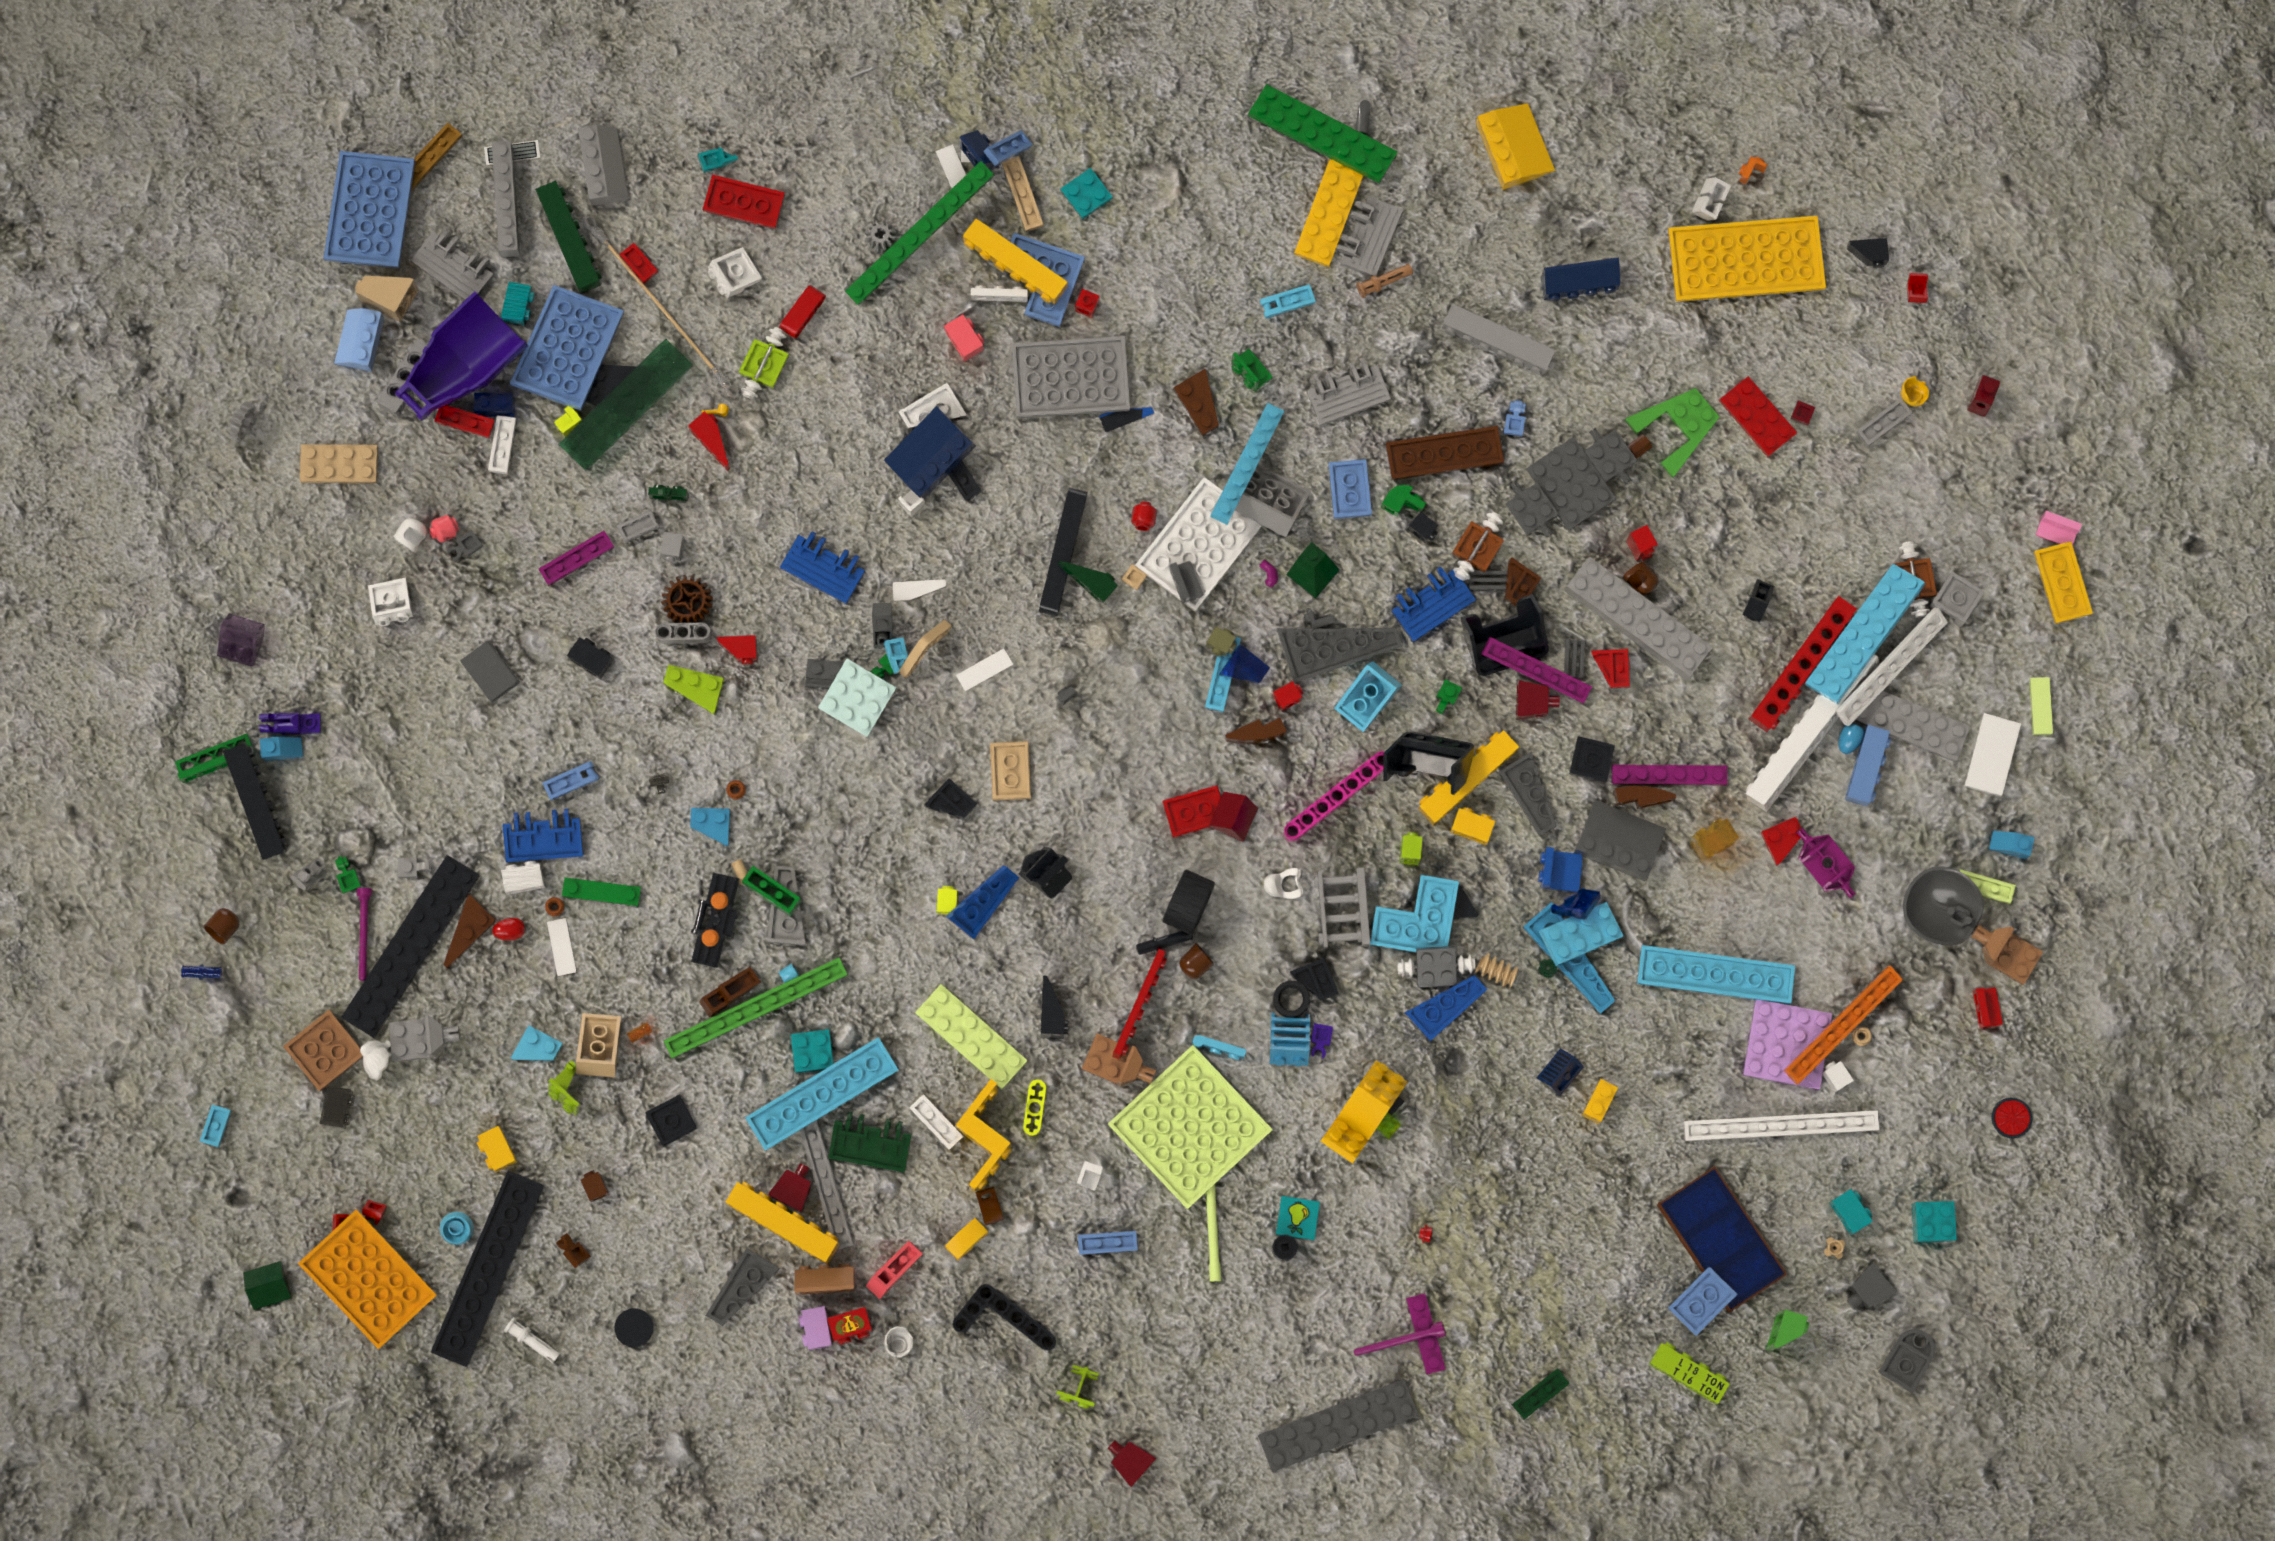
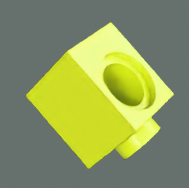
M942 886V889L938 888L937 914L948 915L957 907L958 891L953 886Z

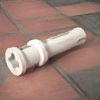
M515 1317L511 1319L504 1329L505 1333L509 1332L517 1338L519 1343L524 1342L551 1363H554L560 1355L558 1351L531 1333L529 1327H524L517 1322Z

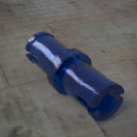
M203 964L199 966L182 965L181 978H199V980H204V978L221 979L222 967H205Z

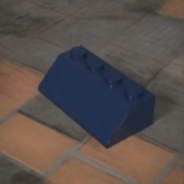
M1619 257L1545 267L1541 275L1544 300L1557 301L1561 297L1573 299L1583 294L1594 296L1598 294L1597 292L1605 291L1606 294L1616 292L1620 286Z

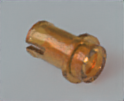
M642 1022V1025L627 1032L632 1044L646 1035L650 1036V1033L653 1032L648 1022Z

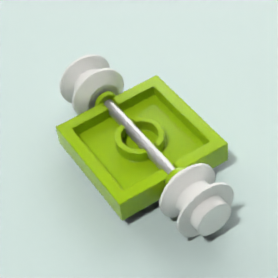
M774 327V329H769L772 334L765 337L769 344L754 339L740 367L739 374L752 379L745 380L744 382L747 386L746 388H741L743 395L749 399L758 398L756 392L757 390H762L759 383L772 389L774 388L789 357V353L776 348L783 346L781 339L786 338L785 332L780 328Z

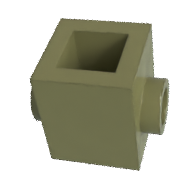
M1215 627L1206 642V647L1212 649L1211 652L1218 657L1222 655L1227 657L1228 653L1232 654L1237 646L1235 643L1236 637L1233 636L1234 633L1226 628L1222 630Z

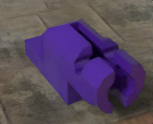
M320 713L259 714V720L262 723H274L273 727L270 725H259L260 733H281L282 735L321 733Z

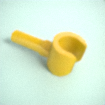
M719 404L718 409L702 410L701 413L705 411L708 415L712 413L725 417L728 414L729 407L726 404Z

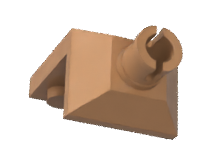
M1979 924L1971 938L1984 945L1982 951L1986 964L2019 984L2024 985L2043 951L2012 933L2013 927L1995 929L1991 932Z
M1096 1033L1082 1070L1119 1086L1134 1082L1136 1078L1151 1084L1156 1070L1143 1065V1060L1135 1046L1129 1047L1126 1055H1121L1120 1059L1112 1057L1117 1042Z

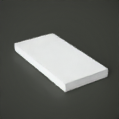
M1986 713L1983 714L1964 787L1999 797L2002 796L2021 723Z

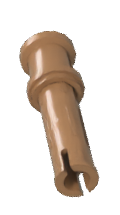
M1408 263L1379 277L1372 276L1371 279L1365 282L1356 283L1357 290L1362 298H1366V295L1370 293L1380 292L1382 287L1413 275V270Z

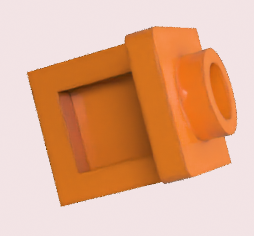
M1750 157L1747 165L1743 164L1738 173L1741 175L1739 182L1746 184L1753 168L1764 173L1768 164L1759 157Z

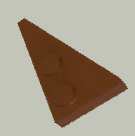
M470 894L467 896L443 964L447 969L496 922Z

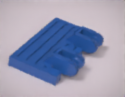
M812 531L807 540L798 535L783 560L780 569L847 605L865 573V570L857 567L854 574L852 573L860 557L855 555L846 569L842 565L849 555L848 550L845 549L840 558L826 549L819 556L826 538L822 537L813 551L809 547L814 541L816 533Z
M1442 567L1437 568L1438 574L1446 583L1443 586H1440L1434 575L1431 573L1427 575L1429 581L1436 589L1435 592L1430 585L1416 595L1410 587L1407 588L1405 591L1414 603L1411 607H1409L1402 595H1396V599L1405 612L1403 613L1399 606L1391 612L1412 642H1415L1476 601L1463 580L1458 579L1453 570L1446 574Z
M557 809L552 810L553 828L550 826V820L533 821L532 830L530 812L525 814L526 830H520V816L518 812L513 813L515 831H512L511 823L502 824L506 862L584 856L580 817L572 818L571 827L569 809H564L563 812L565 827L558 826Z

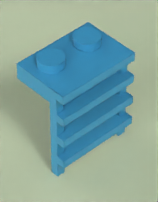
M1271 1013L1269 1064L1277 1066H1308L1310 1014H1306V1018L1275 1017V1013ZM1275 1025L1306 1026V1028L1275 1027ZM1275 1034H1280V1035H1305V1038H1300V1037H1275Z

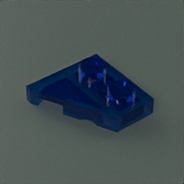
M1238 645L1219 675L1260 683L1270 667L1243 645Z
M1582 888L1575 892V894L1564 898L1563 904L1559 906L1556 904L1552 905L1551 913L1586 919L1600 900V891Z

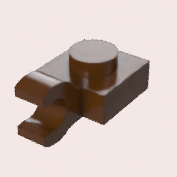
M567 1233L556 1242L560 1249L565 1250L563 1255L574 1268H577L591 1257L580 1242L575 1244Z

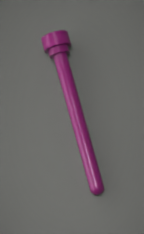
M357 888V897H359L358 900L360 901L359 980L365 981L367 975L368 901L372 897V889Z
M1442 1321L1436 1322L1429 1329L1354 1349V1355L1360 1356L1430 1336L1445 1337L1444 1324Z

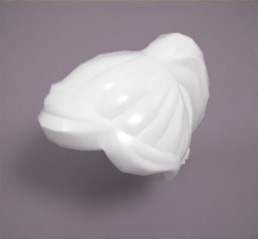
M373 1040L361 1046L360 1053L363 1056V1066L372 1080H379L382 1077V1071L388 1066L389 1057L391 1056V1053H388V1049L391 1047L390 1041L386 1040L383 1043Z

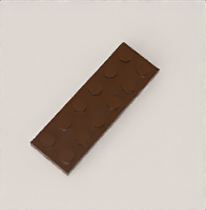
M1498 425L1385 443L1391 481L1504 463Z

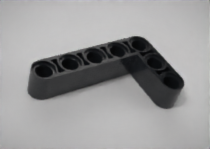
M989 1284L981 1285L953 1320L954 1330L959 1334H964L970 1330L985 1309L989 1307L1042 1350L1052 1351L1056 1346V1338L1052 1333ZM984 1288H988L992 1292L991 1297L988 1299H984L980 1295ZM1000 1300L1007 1303V1307L1003 1311L996 1309V1303ZM971 1304L979 1306L977 1314L969 1313L968 1308ZM1020 1313L1022 1315L1021 1322L1014 1323L1011 1320L1012 1314ZM960 1319L967 1321V1327L963 1330H959L956 1327V1323ZM1029 1325H1035L1038 1328L1035 1335L1027 1333L1026 1330ZM1043 1338H1052L1053 1345L1048 1348L1042 1345Z

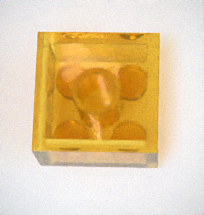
M1720 818L1711 823V826L1708 827L1709 829L1705 830V828H1702L1692 836L1693 839L1690 845L1701 863L1734 845L1739 839L1728 818L1723 821Z

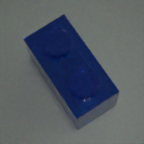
M474 393V413L484 417H497V415L514 417L513 393Z

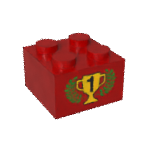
M866 1307L827 1318L835 1343L839 1342L840 1345L850 1343L851 1338L854 1337L859 1339L867 1338L873 1332Z

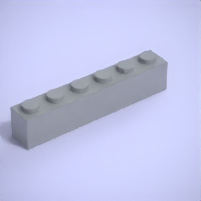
M511 141L493 142L492 154L499 253L501 257L520 256L513 146Z
M1452 304L1442 326L1445 333L1451 336L1457 335L1462 337V340L1469 344L1473 342L1484 351H1493L1502 359L1508 358L1513 360L1515 365L1520 367L1526 366L1538 375H1545L1556 351L1455 304Z

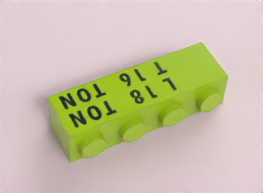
M1670 1343L1659 1344L1648 1365L1715 1405L1719 1404L1730 1385L1726 1381L1727 1378L1720 1373L1713 1374L1709 1371L1710 1367L1701 1362L1699 1365L1692 1361L1693 1357L1684 1352L1681 1355L1676 1352V1347Z

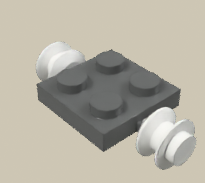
M1455 946L1416 948L1417 963L1415 965L1411 958H1409L1408 962H1404L1402 958L1401 962H1397L1398 974L1402 975V978L1408 973L1412 977L1417 971L1418 987L1457 985L1456 969L1461 974L1464 973V970H1469L1471 974L1472 970L1475 969V958H1471V954H1469L1468 958H1463L1460 955L1458 962L1456 961Z

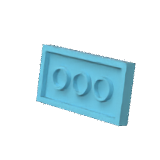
M1607 902L1539 931L1555 966L1623 937Z

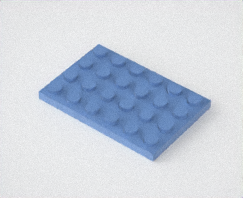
M340 151L324 250V261L399 269L415 159Z
M553 285L527 343L528 347L524 350L513 374L510 385L581 411L624 315V310Z

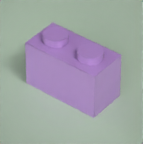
M826 1307L801 1310L802 1315L799 1316L800 1327L805 1329V1335H802L804 1347L808 1346V1350L832 1346Z

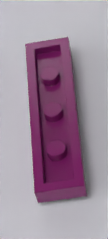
M602 531L540 567L539 571L548 586L612 550L614 546L606 532Z
M1425 1293L1406 1298L1414 1332L1431 1328L1433 1321ZM1430 1336L1417 1340L1426 1375L1446 1370L1437 1337Z

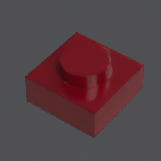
M1798 400L1790 419L1808 426L1815 407Z

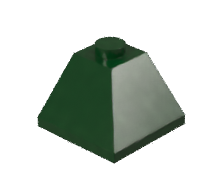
M1311 542L1286 575L1316 599L1340 569L1324 551Z

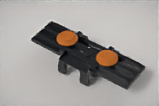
M713 872L706 901L698 900L699 908L694 928L690 932L693 935H697L691 960L692 963L718 968L725 937L734 939L735 933L732 931L735 919L739 918L740 913L732 910L740 878ZM707 906L712 907L707 930L703 931L701 928Z

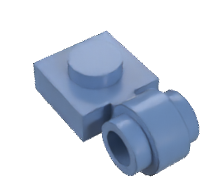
M1521 400L1510 402L1509 412H1512L1513 415L1507 414L1504 434L1523 436L1526 417L1520 416V414H1524L1526 403H1522Z

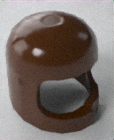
M1646 562L1636 564L1622 577L1625 582L1629 583L1634 590L1643 596L1650 594L1659 583L1658 576Z
M221 908L203 925V928L212 939L224 945L237 931L240 921L234 912Z
M1197 943L1179 961L1182 972L1190 979H1199L1214 965L1210 957Z

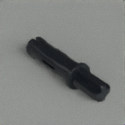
M1179 931L1159 938L1153 937L1152 940L1137 944L1136 950L1139 955L1155 950L1158 951V949L1193 940V934L1188 935L1186 932Z

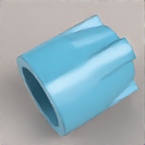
M792 963L779 971L784 983L799 977Z

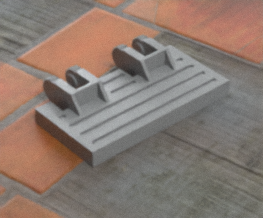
M1368 196L1366 203L1356 201L1355 206L1358 209L1369 212V217L1354 211L1350 214L1352 218L1366 223V225L1357 222L1352 237L1346 234L1341 236V240L1356 246L1355 250L1343 245H1338L1336 249L1352 257L1351 259L1343 256L1340 265L1372 277L1377 276L1403 209Z
M446 229L441 235L433 231L410 260L411 263L463 300H466L474 291L480 295L494 277V274L489 270H486L482 276L480 275L489 264L490 259L484 258L477 268L474 269L472 266L480 257L479 251H475L469 257L456 248L450 254L459 243L460 238L455 236L444 248L442 245L450 236L451 231Z
M1364 359L1360 360V366L1365 376L1359 378L1356 366L1353 363L1349 364L1355 382H1352L1350 375L1336 379L1333 382L1330 372L1325 373V379L1330 389L1325 391L1319 376L1314 377L1319 395H1317L1315 388L1307 390V395L1320 426L1391 401L1378 365L1372 366L1369 369Z

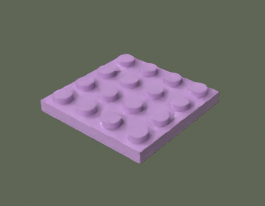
M1756 999L1743 1076L1819 1090L1825 1058L1797 1085L1783 1070L1831 1023L1832 1013Z

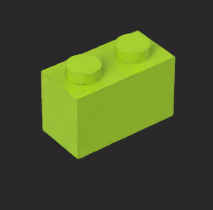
M1408 832L1407 835H1403L1400 845L1399 864H1419L1423 837L1418 836V833Z

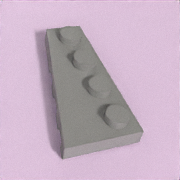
M775 865L774 880L799 897L795 868ZM771 904L768 943L806 946L800 905L793 915L789 917Z

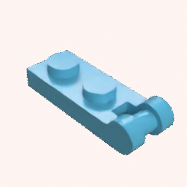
M1310 284L1260 300V304L1265 310V319L1309 306L1316 302ZM1276 302L1277 307L1272 309L1271 303Z
M1196 1035L1192 1041L1196 1049L1206 1047L1210 1049L1211 1053L1221 1055L1222 1052L1228 1054V1058L1237 1061L1245 1057L1246 1049L1211 1038Z

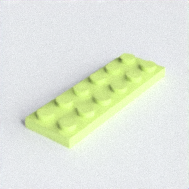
M942 984L915 1012L917 1016L986 1077L995 1081L1001 1090L1028 1061Z

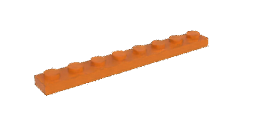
M1887 966L1783 1070L1796 1085L1903 980L1891 966Z

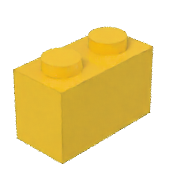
M1459 808L1450 833L1487 845L1495 821L1489 815L1481 814L1480 816L1474 814V810L1470 808Z
M1600 1079L1581 1116L1597 1124L1601 1123L1618 1087Z
M496 1126L477 1136L479 1139L477 1145L481 1153L485 1151L488 1157L485 1161L490 1170L493 1169L497 1173L517 1163L500 1126Z

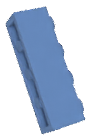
M1871 725L1865 727L1864 738L1858 750L1845 796L1846 801L1866 807L1870 802L1873 803L1876 796V791L1873 790L1875 784H1879L1881 773L1878 772L1880 766H1884L1886 760L1884 751L1885 748H1889L1891 737H1889L1890 731Z

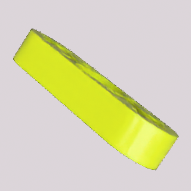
M1038 1079L1033 1080L1028 1089L1023 1129L1029 1136H1036L1040 1132L1046 1085L1042 1080ZM1036 1084H1040V1087L1043 1088V1091H1039L1038 1098L1042 1097V1101L1030 1099V1096L1035 1097V1090L1032 1087H1035ZM1036 1102L1040 1105L1041 1108L1038 1113L1030 1112L1029 1106L1031 1103ZM1028 1115L1040 1117L1039 1120L1035 1119V1126H1038V1128L1034 1129L1033 1132L1026 1128L1027 1125L1031 1124V1118L1027 1119Z

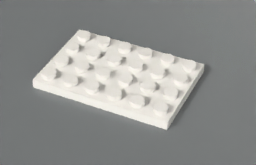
M1205 477L1135 565L1149 578L1181 601L1171 576L1169 565L1175 562L1179 565L1191 561L1203 596L1184 604L1195 612L1262 527V525L1248 517H1244L1237 511H1234L1228 525L1210 517L1223 490Z

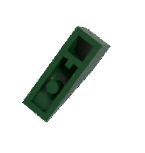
M1063 561L1058 563L1097 602L1104 603L1118 586L1114 582L1115 578L1108 572L1105 574Z

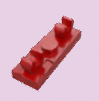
M446 405L438 409L434 422L489 439L495 420Z

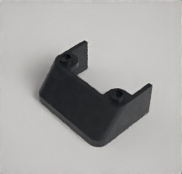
M1405 732L1383 753V781H1388L1394 774L1407 777L1414 771L1446 776L1447 783L1451 785V794L1455 795L1467 782L1474 756V745L1469 742L1429 734Z

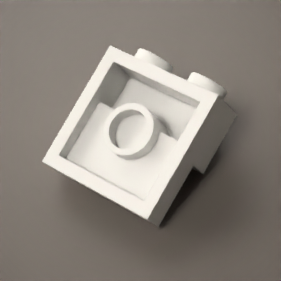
M743 247L712 260L708 266L709 277L717 281L719 293L721 295L725 294L726 298L743 292L744 288L758 283L762 279Z
M406 578L368 586L372 617L376 625L387 626L390 622L396 620L406 622L410 617H413Z

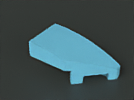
M903 637L884 641L887 657L894 674L899 672L908 657Z

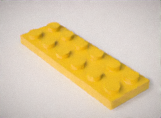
M1329 159L1294 255L1326 267L1330 266L1363 175Z

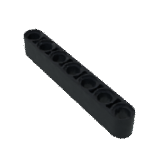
M1073 488L1068 489L1039 606L1040 613L1058 616L1068 573L1058 563L1059 561L1071 563L1088 492Z

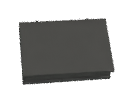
M486 641L460 660L491 703H494L520 683L515 673L512 672L490 641Z

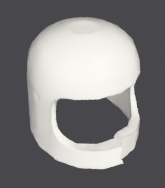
M407 518L401 523L393 538L416 554L420 543L427 535V529L420 521Z

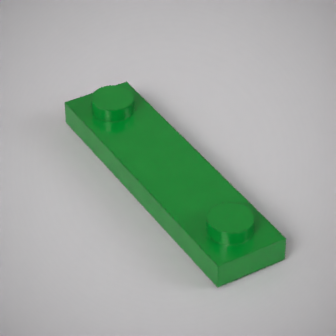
M564 877L562 897L636 907H639L641 887L566 877Z

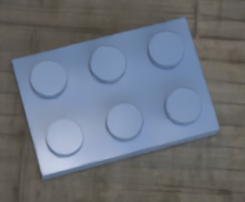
M1366 459L1329 462L1333 518L1343 519L1372 516Z
M1709 1266L1668 1309L1697 1336L1737 1293Z

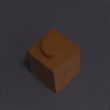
M593 1170L583 1175L584 1178L581 1179V1183L591 1203L610 1195L599 1172L595 1173Z

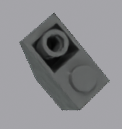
M873 603L874 648H885L884 641L893 639L892 603Z

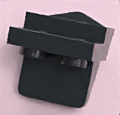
M1043 847L1041 850L1026 855L1018 873L1030 885L1035 886L1046 897L1051 899L1055 898L1072 880L1071 873L1065 868V864L1069 860L1064 855L1055 853L1049 847Z

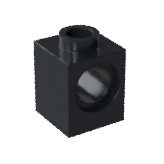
M1420 511L1410 523L1408 531L1426 544L1428 540L1432 541L1437 536L1438 524Z

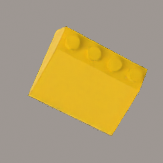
M1528 103L1496 109L1477 116V128L1502 190L1555 172Z

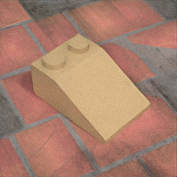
M582 1013L576 1057V1074L615 1077L621 1016Z

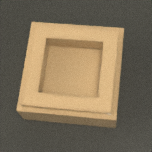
M1132 564L1121 581L1138 591L1147 575Z

